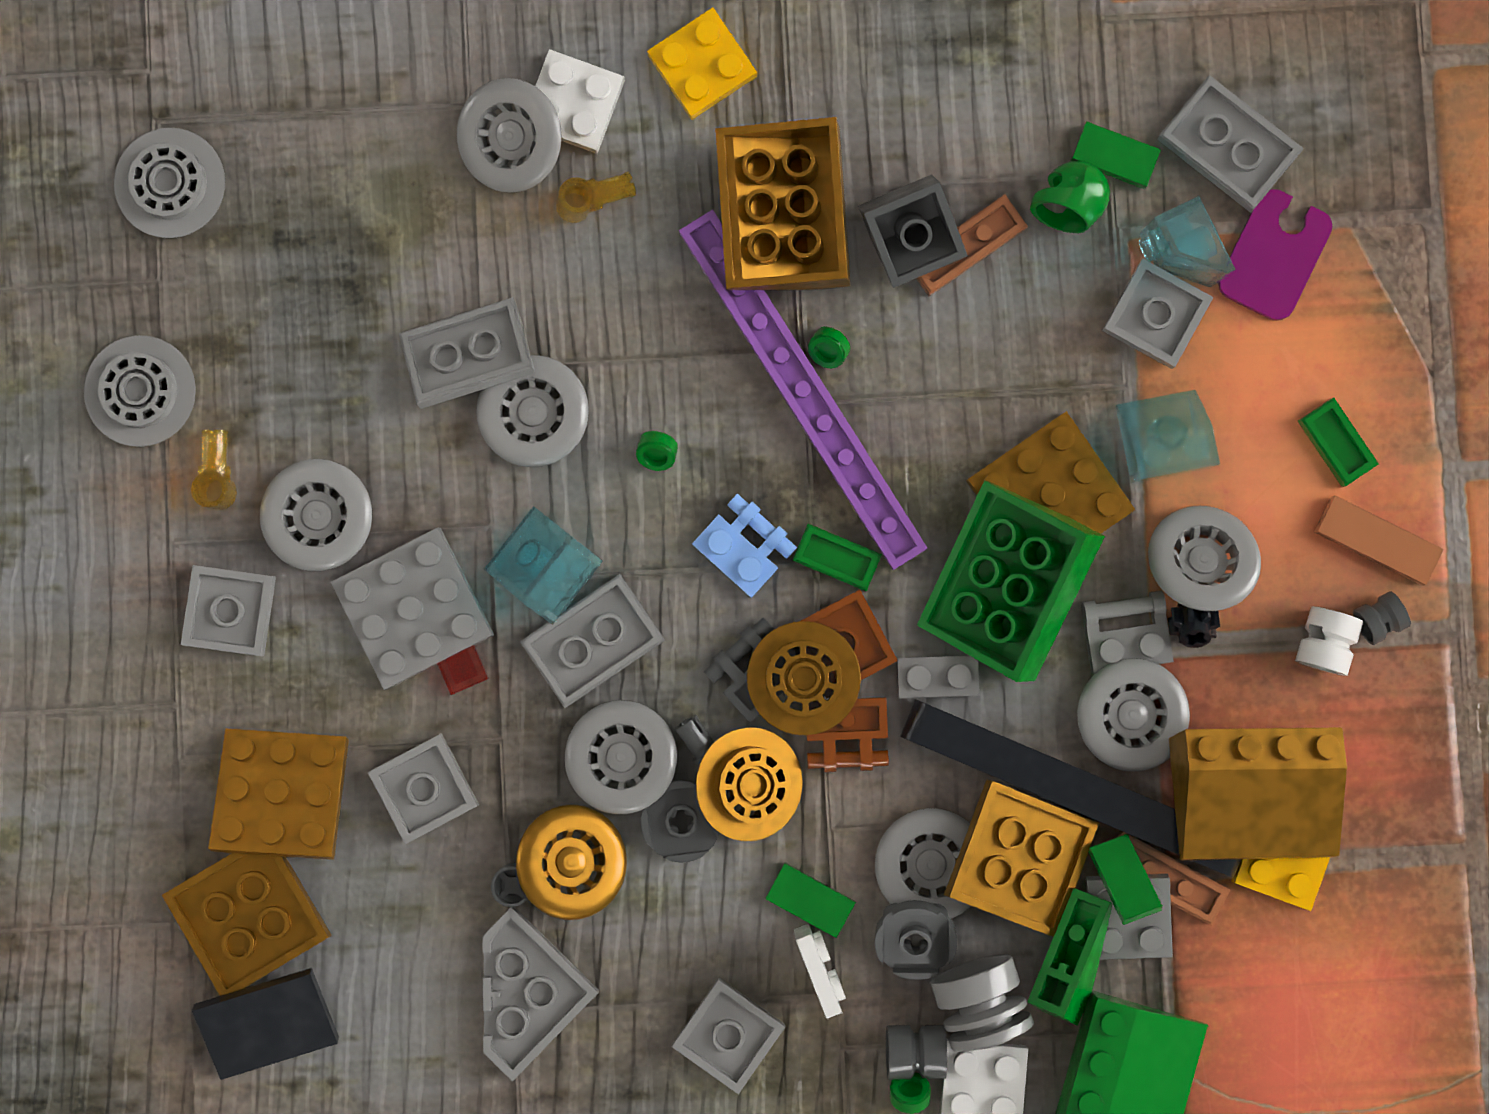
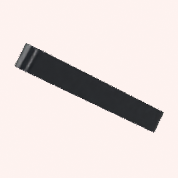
M915 699L900 737L1180 855L1174 808ZM1241 859L1192 861L1234 878Z

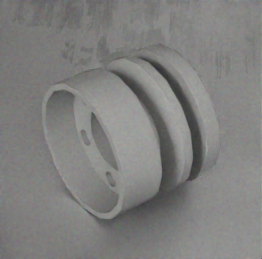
M994 955L973 960L946 970L930 980L937 1007L941 1010L958 1009V1012L948 1017L943 1023L945 1030L954 1032L948 1039L953 1051L966 1052L995 1047L1032 1028L1034 1022L1031 1013L1021 1011L1028 1004L1026 998L1022 995L1005 996L1007 992L1017 987L1020 983L1011 955Z

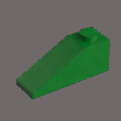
M1073 888L1027 1003L1042 1012L1078 1026L1094 986L1113 906L1111 902Z

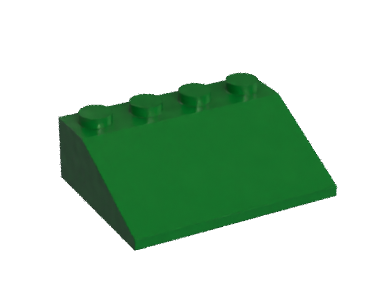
M984 480L917 626L1015 682L1035 681L1105 536L1065 515Z
M1092 990L1083 1012L1055 1114H1184L1208 1024Z

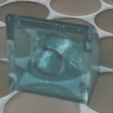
M1199 196L1154 217L1139 233L1142 238L1139 240V246L1145 259L1149 262L1153 261L1154 265L1172 275L1212 287L1236 270Z
M1196 390L1116 405L1131 483L1210 469L1220 465L1213 426Z
M533 506L484 570L522 603L551 624H554L559 616L568 608L570 602L585 583L593 576L603 560Z

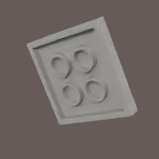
M439 527L331 581L384 690H388L494 636L442 529Z

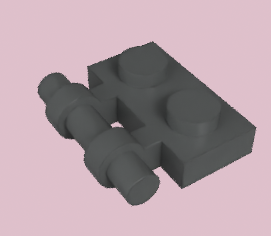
M764 618L752 628L748 625L740 632L742 637L725 653L723 650L713 657L715 662L704 671L714 684L725 673L732 678L734 683L723 694L749 722L756 718L759 713L749 695L747 671L743 673L735 664L752 649L755 650L760 641L774 630ZM793 649L787 651L791 657L797 655ZM783 656L779 657L775 667H783L786 662ZM773 673L772 685L775 686L780 684V675ZM783 690L776 692L777 697L783 693Z

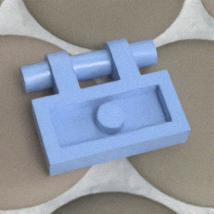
M736 494L727 504L738 515L736 520L730 525L718 514L692 545L752 598L778 569L767 558L769 554L776 549L787 559L797 547L786 538L788 533L780 526L775 528L759 513L761 509L753 501L749 504L739 494ZM747 525L765 539L758 549L740 534Z

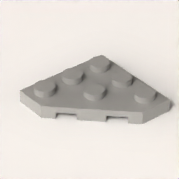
M510 907L482 936V949L484 953L483 1053L513 1082L599 993V989L515 907Z

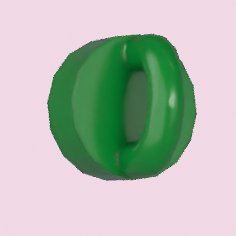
M827 326L820 327L808 344V353L811 359L816 364L829 369L837 368L843 364L851 349L847 338L840 331Z
M647 431L640 437L636 449V458L642 466L650 470H667L675 462L678 443L666 433Z
M915 1072L911 1079H895L891 1081L890 1101L897 1110L913 1114L919 1113L929 1106L931 1098L930 1083L926 1078H922L919 1073Z

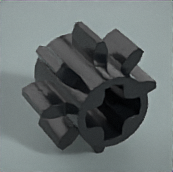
M1180 603L1177 604V607L1171 608L1172 617L1168 618L1169 634L1171 636L1178 635L1179 643L1186 647L1199 648L1207 645L1211 638L1217 637L1216 629L1220 627L1219 611L1196 610Z

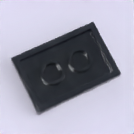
M312 968L196 1003L192 1009L220 1080L336 1045L339 1040L337 1030Z

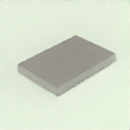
M1210 75L1157 138L1158 141L1250 213L1304 149Z
M513 297L399 333L416 403L420 409L535 373L518 308Z
M618 574L521 640L520 643L563 707L567 708L664 642L665 639L622 575Z

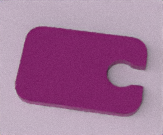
M1270 189L1251 212L1219 277L1218 286L1220 292L1226 298L1271 320L1278 321L1285 319L1293 312L1331 234L1333 226L1328 214L1310 206L1304 216L1305 223L1302 231L1298 234L1286 233L1279 225V216L1283 210L1288 208L1293 196L1277 189Z

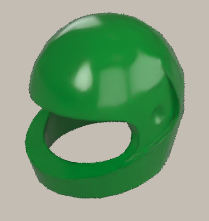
M1085 161L1067 162L1058 166L1049 174L1048 183L1050 187L1041 189L1034 194L1030 210L1037 220L1048 227L1067 233H1083L1106 210L1110 197L1109 183L1102 171L1095 165ZM1043 203H1054L1067 208L1062 213H1055L1048 210Z

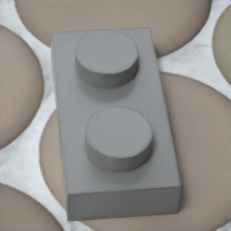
M971 656L897 658L898 698L980 696L979 661Z

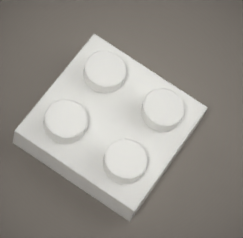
M549 49L535 87L547 96L557 112L561 126V141L598 154L625 82L624 76Z
M809 924L794 929L797 945L826 1019L841 1014L842 1010L839 1001L846 999L836 970L833 969L827 972L824 962L831 959L821 932L812 933Z
M946 1038L947 1077L942 1079L939 1114H1023L1028 1047L1026 1045L1001 1044L987 1049L955 1052L951 1049L949 1040Z

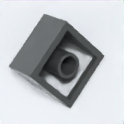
M932 174L858 206L871 241L893 288L968 256L941 184Z

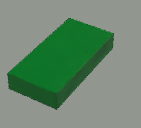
M1086 121L1071 161L1089 162L1101 170L1103 174L1145 190L1161 149Z
M1335 398L1328 400L1298 420V423L1341 487L1349 485L1379 465Z
M807 524L792 561L867 592L882 554Z
M1128 834L1090 847L1089 854L1123 925L1162 910V904Z
M785 862L765 897L771 903L835 938L838 937L856 903L853 899Z

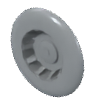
M514 78L493 80L478 88L464 104L457 124V145L465 166L483 185L500 192L513 193L525 191L536 186L551 172L559 156L562 135L557 112L547 96L534 85ZM511 104L515 105L517 111H512ZM500 109L502 113L497 115L495 111ZM490 120L492 123L490 125L489 130H487L486 127L488 121ZM486 136L489 137L490 146H487ZM494 152L499 156L497 160L492 156ZM509 160H513V163L511 164V166L508 167V166H507L508 161H509Z
M179 128L156 129L138 137L123 152L114 175L115 197L123 215L139 230L161 238L182 237L202 228L216 214L225 191L224 169L216 151L202 137ZM181 155L186 156V158L182 161L177 159ZM195 167L196 173L191 174L189 168ZM192 183H197L195 191H190ZM186 197L190 198L184 205H181L182 200ZM151 200L156 202L155 209L150 207ZM173 205L174 209L166 211V206Z
M144 335L125 337L104 348L90 365L84 383L86 409L95 426L113 441L135 447L158 444L177 433L189 418L196 395L194 375L182 353L164 340ZM141 360L146 361L144 366L138 365ZM156 367H159L161 369V373L156 374L152 370ZM162 381H166L167 390H162ZM161 397H165L166 399L162 407H159L158 403ZM117 406L121 408L119 414L115 410ZM153 410L155 414L147 418L145 413ZM130 413L136 414V421L130 420Z
M531 355L535 373L480 390L476 414L482 437L498 456L519 466L539 467L552 464L564 458L577 446L587 426L589 407L582 383L567 366L549 357ZM529 382V388L524 390L518 388L519 385ZM536 383H545V389L536 388ZM554 389L560 394L557 400H554L551 396ZM511 391L515 392L516 395L512 401L505 400ZM564 406V415L558 416V407ZM503 407L509 408V417H503ZM556 423H560L559 428L553 433L551 429ZM513 424L516 431L510 434L506 428L507 425ZM523 434L530 436L529 442L519 439ZM548 435L547 439L538 441V436Z
M325 459L303 460L286 467L270 482L260 506L261 530L270 549L287 564L307 571H325L349 561L364 545L372 524V505L364 484L345 466ZM316 485H324V492L317 491ZM307 488L308 493L301 497L298 494L299 491ZM334 489L340 494L338 499L332 496ZM294 499L297 503L293 510H289L290 503ZM344 504L346 506V514H343L342 510ZM289 516L293 517L294 526L289 527ZM343 521H346L345 526L341 532V524ZM300 532L304 535V538L299 541L294 534ZM335 535L336 539L328 543V538ZM313 539L319 540L318 546H310Z
M1190 506L1179 509L1165 517L1157 525L1149 542L1148 560L1154 579L1169 597L1186 607L1201 611H1218L1230 608L1243 601L1252 592L1259 579L1261 557L1253 534L1242 521L1224 510L1210 506ZM1199 535H1206L1208 538H1201ZM1189 536L1190 541L1185 542V537ZM1215 539L1219 541L1223 546H1220L1217 542H1215ZM1174 547H1176L1180 551L1179 554L1174 549ZM1226 553L1230 554L1231 559H1227ZM1231 570L1232 573L1225 574V571Z
M1139 658L1122 659L1116 663H1110L1091 677L1080 696L1077 719L1082 739L1095 757L1115 769L1136 772L1157 767L1170 758L1169 738L1188 729L1190 711L1185 691L1171 672L1155 662ZM1134 683L1132 690H1125L1126 684ZM1144 686L1151 690L1148 695L1141 692ZM1117 690V694L1111 698L1110 695ZM1158 698L1161 708H1155L1153 700ZM1105 703H1107L1106 713H1103ZM1157 715H1162L1160 726L1155 725ZM1105 721H1107L1110 726L1108 730H1106V727L1104 725ZM1151 730L1154 731L1155 734L1148 740L1145 735ZM1115 734L1122 737L1121 743L1114 740ZM1137 738L1139 745L1131 746L1130 739Z
M622 700L603 703L585 713L571 730L565 748L566 773L575 792L590 806L612 814L638 812L655 803L671 784L677 765L675 739L666 722L649 707L640 703ZM626 726L635 728L633 735L625 733ZM617 727V734L610 736L607 733V730ZM642 734L648 740V744L645 746L639 740ZM601 736L604 739L600 747H595L596 740ZM652 751V762H647V752ZM592 752L597 753L598 762L595 764H591ZM644 768H648L647 775L642 779L640 774ZM599 769L605 775L601 780L595 774V771ZM634 779L636 785L626 788V783ZM611 780L619 782L617 789L608 787Z
M937 808L912 811L896 820L882 836L875 856L876 879L886 900L890 904H899L910 900L941 904L947 909L950 919L969 909L971 905L945 896L944 893L937 895L936 889L942 886L947 888L955 866V858H958L970 823L953 812ZM925 834V840L918 843L914 840L916 837ZM933 834L943 835L941 841L933 840ZM953 841L958 849L951 851L947 844ZM910 844L912 848L909 853L902 854L905 847ZM906 861V870L900 872V862ZM908 877L914 881L912 888H909L904 883ZM921 887L929 889L928 896L919 894Z

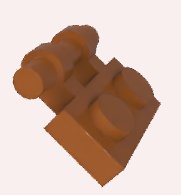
M857 698L852 710L836 726L822 733L806 735V741H823V752L807 753V768H823L824 772H836V768L860 767V771H872L873 767L889 766L888 750H872V739L888 738L887 698ZM818 700L808 704L809 710L820 706ZM859 739V751L836 752L835 740Z

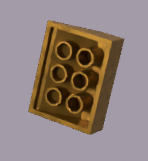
M829 117L715 128L726 289L814 290L851 286L840 128L837 118Z
M1342 727L1185 729L1169 738L1180 860L1339 856L1347 775Z

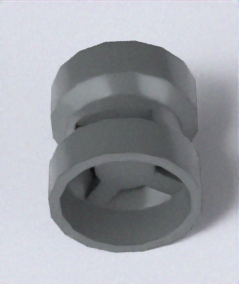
M1392 591L1379 596L1377 603L1372 606L1364 604L1353 610V616L1363 620L1361 633L1371 645L1385 640L1388 632H1401L1411 625L1410 617L1404 604Z
M516 862L502 867L496 872L491 882L493 897L498 903L507 907L519 906L528 899L518 880Z

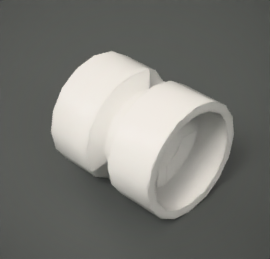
M1311 607L1305 629L1310 634L1308 638L1301 639L1295 661L1325 672L1348 676L1354 656L1349 647L1358 642L1363 620L1334 610Z

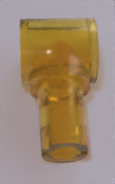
M627 171L624 174L597 182L594 178L589 180L579 177L570 178L560 187L556 200V211L567 222H581L591 212L603 209L604 204L628 197H635V185L630 183L632 176ZM570 193L579 194L585 200V205L579 208L572 207L566 202L565 196Z
M202 430V466H198V476L192 482V497L196 503L203 507L224 510L234 503L237 496L236 485L231 480V467L227 466L228 431ZM218 480L222 485V494L217 500L211 502L207 498V487L213 481Z

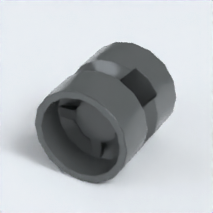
M887 1025L886 1067L888 1080L911 1079L915 1071H918L922 1078L946 1079L947 1040L944 1025L921 1026L919 1031L915 1033L909 1025Z

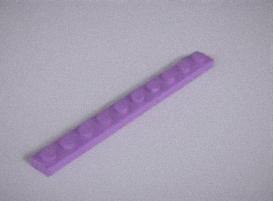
M712 209L680 229L679 234L891 569L898 568L928 549L764 290L726 289L722 223Z

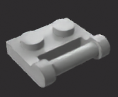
M1162 590L1149 592V596L1100 604H1096L1094 600L1082 602L1081 610L1091 674H1095L1104 666L1116 663L1122 659L1139 658L1157 664L1174 662L1166 616V600ZM1151 612L1152 624L1099 631V620Z

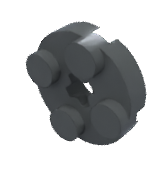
M672 781L666 792L655 803L642 810L641 830L646 843L657 854L672 862L683 863L701 858L714 846L720 834L705 819L697 800L696 783L693 781ZM683 809L685 815L693 817L694 822L687 825L686 832H679L678 826H671L670 819L676 817V810Z
M920 900L904 901L899 904L893 903L886 906L883 916L878 921L875 929L877 957L882 964L884 961L889 967L893 968V973L901 978L923 980L939 974V968L945 966L948 961L950 964L957 950L956 928L948 916L947 909L941 904H932ZM911 934H920L927 940H921L920 946L915 947L912 946L911 940L906 939V937L911 936Z

